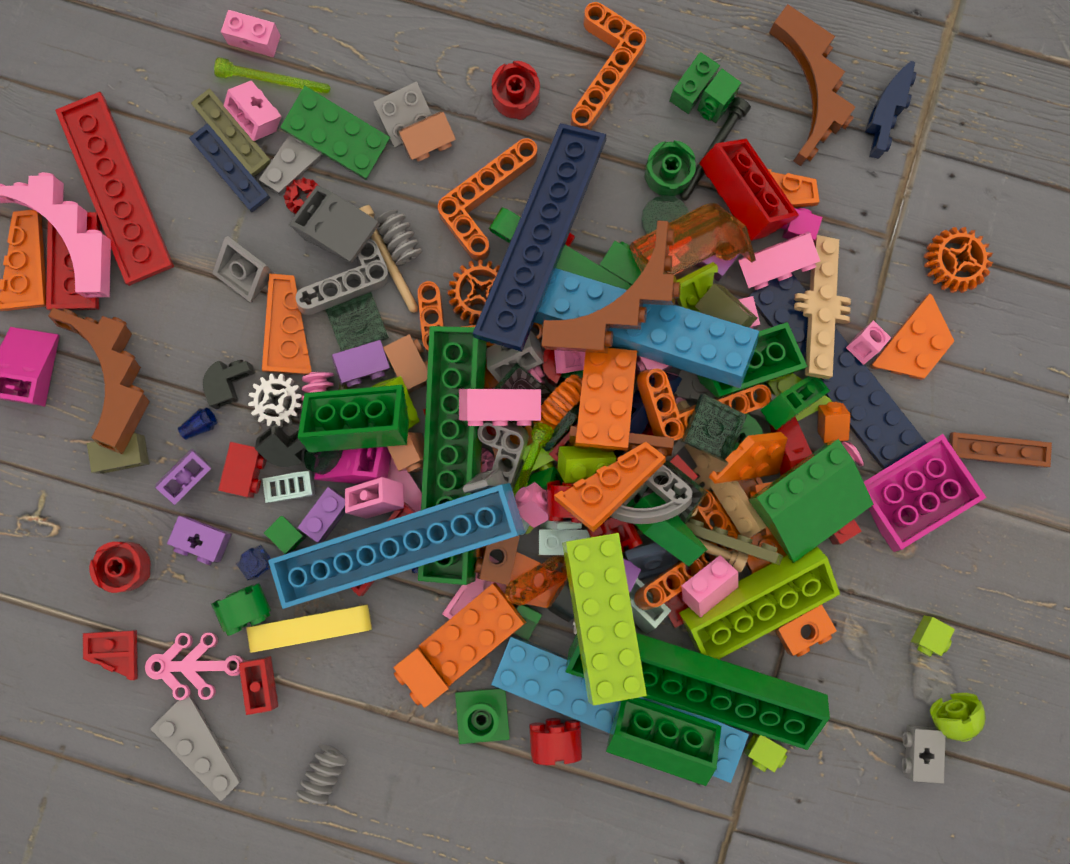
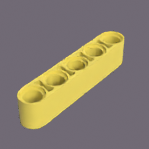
M367 604L246 627L250 653L369 631L372 630Z

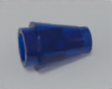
M200 408L178 427V431L185 440L213 430L217 424L216 416L209 408Z

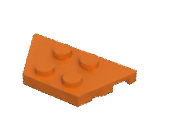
M928 294L871 363L870 367L872 369H883L894 374H904L911 378L922 380L954 343L949 328L931 294Z
M782 432L747 436L738 448L725 459L729 464L721 472L713 471L709 478L717 484L778 474L788 438Z

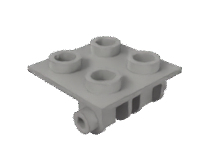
M417 81L373 102L394 147L402 144L397 131L432 115Z

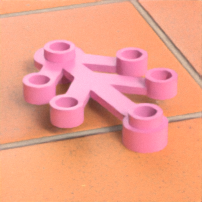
M180 633L177 635L175 643L164 654L152 655L146 661V674L155 680L162 679L173 690L172 694L175 699H187L190 695V688L187 685L181 684L171 672H182L198 689L199 697L203 700H209L215 696V687L207 684L196 671H225L230 676L240 675L239 663L245 660L241 656L232 655L225 661H197L209 648L215 647L218 643V637L214 633H205L202 635L200 643L182 661H172L183 648H189L193 643V638L190 634ZM183 636H186L188 642L183 646L180 640ZM208 636L213 638V642L210 645H207L205 642ZM232 661L237 663V668L234 671L229 667ZM156 662L161 664V669L158 672L154 670ZM181 687L185 689L183 697L178 695V690ZM206 687H209L211 690L208 697L203 694V690Z

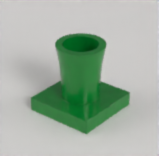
M490 688L455 692L459 744L510 740L505 690ZM484 715L486 722H479L477 717Z

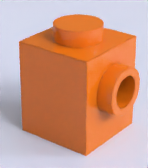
M839 402L818 405L817 432L823 442L827 443L836 439L849 441L850 412L845 405Z

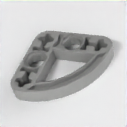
M662 465L645 484L667 503L653 508H631L621 505L610 517L633 524H651L668 520L682 513L691 505L692 489L665 465ZM664 475L668 478V482L664 485H658L654 482V478ZM676 493L678 495H682L684 493L685 499L681 497L676 499Z

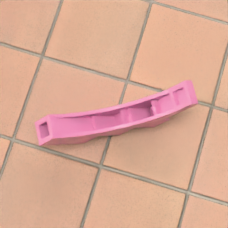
M42 172L38 176H29L28 184L16 182L13 186L0 184V203H16L39 212L61 235L73 262L75 292L85 298L110 297L111 239L99 230H87V211L76 202L63 201L64 183L53 174Z

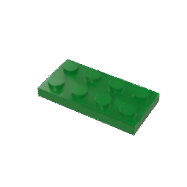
M305 85L280 127L284 132L367 180L390 140L388 135Z

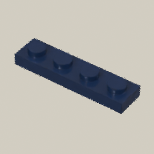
M208 123L189 137L191 142L251 213L270 198Z

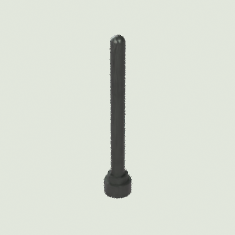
M739 97L734 98L729 106V117L705 155L716 143L724 142L737 120L747 115L751 108L747 101ZM698 164L689 186L680 193L682 200H687L704 175V170L700 164Z

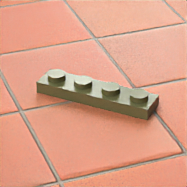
M210 88L191 102L193 107L253 177L270 164L271 160L243 130Z
M692 518L689 519V522L684 521L696 537L777 565L781 564L783 555L776 553L777 547L762 543L761 547L753 545V539L739 534L737 539L727 536V530L715 526L713 530L703 528V522Z

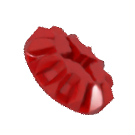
M304 177L298 180L293 179V183L286 186L284 195L287 208L296 215L304 204L302 199L297 200L300 197L299 189L304 193L309 192L306 196L308 198L318 184L313 179L310 180Z

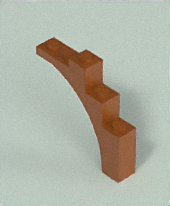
M787 4L775 20L769 34L779 40L793 54L801 66L809 85L812 100L811 128L807 142L793 160L796 164L802 166L805 160L810 162L819 149L815 146L819 141L824 143L831 132L836 135L841 127L843 129L848 127L854 118L850 114L855 109V106L836 94L844 83L840 79L845 71L827 59V56L834 48L830 44L835 36Z
M657 221L656 242L651 258L638 279L623 295L604 308L589 315L567 320H544L541 346L547 350L608 354V347H612L613 331H610V328L641 330V323L646 322L647 308L643 307V304L674 306L675 298L680 297L681 284L677 282L674 274H667V272L672 270V256H668L669 245H674L675 231L671 229L669 222Z
M52 308L48 317L56 326L77 333L88 341L101 364L105 383V397L99 423L91 438L99 446L123 454L150 402L144 395V390L132 385L141 368L135 360L136 357L129 352L123 351L132 333L127 328V323L117 317L110 319L102 316L100 321L97 322L89 317L82 319L68 309L61 311Z

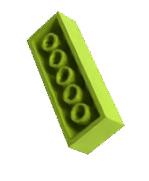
M619 533L563 542L562 546L588 702L594 706L647 696Z
M816 546L795 563H792L789 557L785 556L782 558L780 565L772 563L738 581V588L702 617H699L690 607L679 614L696 651L716 659H721L840 595L828 557Z

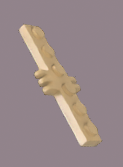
M817 235L814 245L820 261L815 263V268L811 269L810 290L805 291L804 294H795L794 300L798 302L794 304V310L802 311L803 316L808 317L806 364L808 367L805 369V375L830 379L833 377L835 322L841 324L850 323V317L845 315L850 314V307L846 306L851 304V299L837 296L839 239Z
M686 400L677 404L678 411L690 407ZM691 415L687 419L688 425L692 419ZM686 443L684 446L697 465L693 471L700 476L694 481L697 484L696 486L704 483L705 486L701 489L713 490L742 536L751 538L765 529L767 526L749 502L748 496L738 481L715 484L709 478L713 471L721 472L729 464L725 459L733 452L732 449H728L725 459L722 460Z

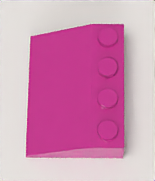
M944 434L864 481L874 504L868 509L880 533L893 552L904 549L987 498Z

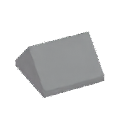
M227 236L224 238L212 274L246 300L252 302L268 283L269 273H274L267 265Z

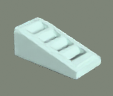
M310 470L262 478L265 503L316 496L313 472ZM299 478H303L304 491L300 492ZM289 480H294L295 493H291ZM280 481L285 483V495L281 493ZM275 482L277 496L272 497L270 483Z
M564 518L562 521L548 520L540 524V527L546 530H577L582 528V523L571 522V518Z

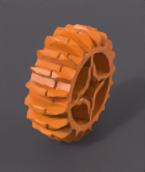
M952 227L949 231L943 230L940 236L936 235L932 239L933 243H930L926 248L929 252L924 255V258L929 260L924 264V267L931 268L927 276L931 277L934 275L936 278L933 284L941 282V290L949 287L950 293H954L957 290L960 293H964L967 289L973 290L977 287V284H982L985 280L984 277L990 274L987 268L993 264V262L987 260L993 253L986 252L989 244H982L983 236L976 238L975 230H971L967 234L966 227H962L959 231L956 227ZM949 243H957L961 245L957 249H954L952 247L949 249L945 247V245ZM959 271L971 273L969 277L955 276Z
M481 259L478 260V266L476 267L470 261V269L468 270L465 266L461 265L460 270L463 274L454 272L453 276L457 281H449V286L454 288L448 290V296L454 297L449 300L451 306L457 305L453 311L455 314L462 312L460 316L462 321L470 316L469 324L471 325L475 323V319H479L482 311L473 310L469 306L476 304L485 305L500 265H497L492 269V261H488L486 267L483 266ZM475 276H488L491 277L493 280L489 279L485 282L478 281L475 278ZM468 281L472 290L467 295V299L462 301L461 291L464 284ZM476 287L481 291L486 290V299L482 297L480 294L477 295Z
M577 374L566 378L541 405V421H533L540 432L549 436L554 429L555 431L552 435L559 431L556 426L572 408L580 403L582 378ZM578 406L573 410L574 412L569 416L568 421L579 410Z

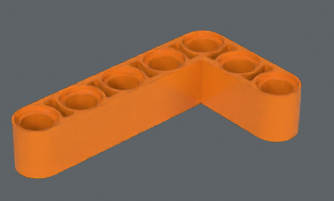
M592 2L586 6L584 27L589 33L615 50L573 109L571 126L591 130L643 54L646 43V34L642 29L599 2ZM590 16H598L600 19L592 20ZM611 28H616V29H618L620 32H618V33H613V32L610 31V29H611ZM637 41L640 45L633 46L629 42ZM624 60L627 64L620 65L616 61ZM611 79L614 83L605 84L603 80ZM598 98L601 102L594 104L590 102V99ZM578 117H585L588 121L586 123H579L576 119Z
M523 138L442 197L438 202V212L441 220L468 255L475 261L485 260L490 254V247L487 237L468 213L536 163L537 145L532 139ZM528 149L532 151V154L525 157L520 152ZM507 163L513 166L512 170L505 171L501 167ZM485 178H492L494 180L491 185H484L482 183ZM466 192H473L475 194L470 200L463 198ZM447 206L456 208L452 214L443 212ZM461 225H468L470 230L466 233H460L458 228ZM477 243L485 246V249L481 252L472 250L473 246Z
M431 281L423 282L418 288L422 342L427 352L429 350L430 326H445L442 296L439 287ZM428 290L436 292L435 297L431 300L423 298L424 293ZM429 314H436L439 317L436 323L429 324L426 322L427 316ZM534 322L532 327L538 329L539 334L536 338L540 342L542 340L543 327L541 324ZM476 325L461 326V327H475ZM487 342L486 349L493 346L494 344Z
M658 368L643 370L637 376V386L654 436L674 438V440L683 438L689 426L687 422L688 416L691 415L693 417L697 404L678 411L666 373ZM651 374L655 378V384L653 387L649 383V377ZM761 384L720 398L715 397L710 399V401L741 416L769 404L771 391L767 386ZM755 391L757 393L756 401L753 398V394ZM659 399L663 402L661 411L657 408V401ZM733 399L736 402L735 409L732 408L731 404ZM667 423L671 427L669 435H667L665 432V426Z
M699 489L698 491L703 494L699 499L701 507L697 504V514L690 518L703 522V528L713 530L710 524V519H712L715 527L727 530V536L737 539L738 533L712 493L707 489ZM707 541V542H709V543H712V544H714V545H716V546H719V547H721V548H723V549H725V550H728V551H730V552H731L732 550H734V549H731V548L726 549L725 546H722V545H719V544H716V543ZM703 553L689 566L691 576L686 572V564L682 561L677 562L636 591L634 596L636 605L642 610L661 606L681 592V585L717 557L707 553L710 557V562L705 559V553ZM667 578L672 582V589L666 584ZM647 591L653 596L652 603L646 597Z

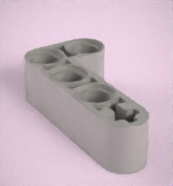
M369 239L362 250L370 249L374 253L366 257L360 251L357 256L358 267L301 288L295 297L299 311L305 315H312L385 286L388 279V270L376 242ZM377 270L382 272L383 276L375 279L370 276L371 272ZM352 279H356L361 283L356 288L347 285ZM328 288H334L338 291L332 297L326 296L324 292ZM320 292L322 301H319L316 293ZM309 298L312 304L307 305L304 299Z
M485 421L483 426H480L478 429V438L482 443L498 449L492 470L501 469L505 482L510 483L513 489L528 443V432L525 428L508 422V426H492L496 430V436H491L486 428L487 426H492V421ZM510 435L518 436L520 444L512 443ZM503 458L510 459L513 467L505 466Z

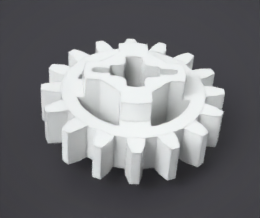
M270 374L268 381L261 377L262 384L260 386L253 384L256 392L249 393V396L254 398V401L249 402L248 406L255 408L251 414L253 416L260 415L258 422L262 424L267 420V426L272 427L275 422L280 428L283 427V421L292 424L290 417L298 418L299 414L296 410L302 409V405L298 403V400H302L303 395L297 394L301 389L300 386H292L294 380L291 378L285 382L283 374H280L278 379H276L274 374ZM274 385H282V386H285L286 388H285V389L283 388V389H281V390H276L273 386H274ZM265 393L263 401H261L262 394ZM275 396L279 397V399H278V403H279V404H278L277 406L274 405V404H272V403L275 402V401H274V397H275ZM292 400L291 406L288 410L289 401ZM275 411L277 414H279V416L271 417L268 416L266 413Z

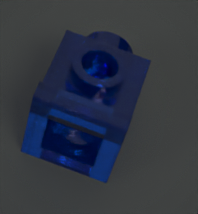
M259 545L255 549L251 548L240 556V561L236 563L247 580H255L270 569L268 560L271 558L262 545Z

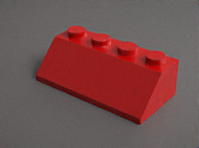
M747 139L716 143L699 162L705 175L711 180L719 196L723 198L731 214L736 217L744 233L751 241L767 237L799 216Z

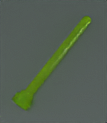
M217 57L215 61L214 74L220 78L226 79L235 75L303 89L305 85L315 92L325 94L329 93L331 89L325 83L235 66L233 62H229V59Z
M535 423L532 429L533 443L512 490L514 497L519 489L525 487L542 445H546L551 440L554 430L547 424Z

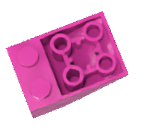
M15 327L9 328L0 346V400L45 407L60 335Z
M387 447L322 451L319 454L314 479L362 484L380 477L388 478L392 456Z

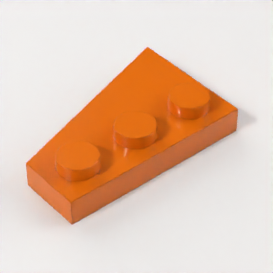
M768 169L794 208L817 206L819 204L816 179L790 173L786 175L775 173Z

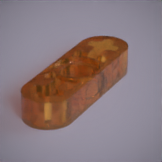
M555 555L508 584L505 591L507 600L516 605H525L566 579L567 570L564 556ZM558 562L564 564L561 567L562 572L554 571L558 568ZM538 573H542L545 578L543 585L540 587H536L534 584V577ZM516 588L525 589L520 593L521 598L514 597L517 593Z

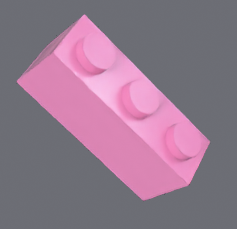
M806 232L739 258L738 261L748 288L754 287L755 290L768 286V281L777 278L778 281L791 277V272L801 269L802 272L811 270L816 267L815 263L819 262L820 259L811 233Z
M459 389V420L468 421V426H483V421H492V426H508V421H516L517 426H532V421H541V389Z

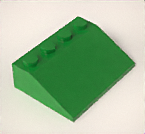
M839 439L826 443L748 499L792 563H795L874 505L854 460Z

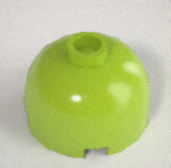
M954 693L950 694L951 700L943 703L942 698L934 702L930 708V713L937 730H940L946 738L966 742L976 737L983 730L986 720L985 710L982 701H979L975 694Z

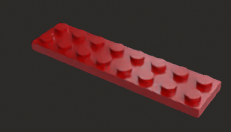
M97 92L56 109V114L104 232L111 239V249L125 284L130 286L173 268L174 265L104 95L101 92Z

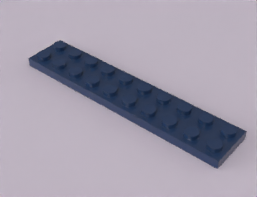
M563 123L559 124L473 331L474 338L523 351L606 143V134Z
M792 273V276L785 280L778 281L775 278L768 281V286L755 290L748 297L753 296L756 309L770 327L788 322L806 362L808 317L803 316L802 311L794 310V304L798 302L794 300L795 294H804L806 289ZM835 327L833 377L830 379H820L830 390L826 396L832 402L843 403L850 412V429L884 470L927 444V442L866 365H863L846 348L849 344Z

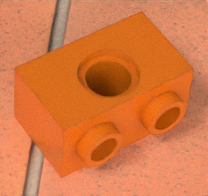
M822 604L774 630L787 654L796 655L797 657L810 651L809 647L818 642L820 645L832 639L831 634L837 632ZM808 624L811 633L808 637L803 638L801 628Z

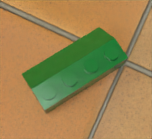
M786 322L759 331L757 346L741 389L697 375V377L706 389L717 398L806 369L808 366L790 326Z
M403 385L304 393L298 439L308 452L407 445L409 418Z
M641 698L622 700L619 702L614 717L606 752L706 786L717 769L722 726Z

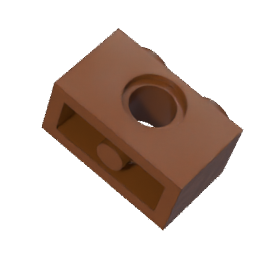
M520 535L480 547L484 548L482 558H477L474 572L478 573V579L504 585L510 584ZM494 549H499L502 552V559L498 563H492L489 558L491 551Z

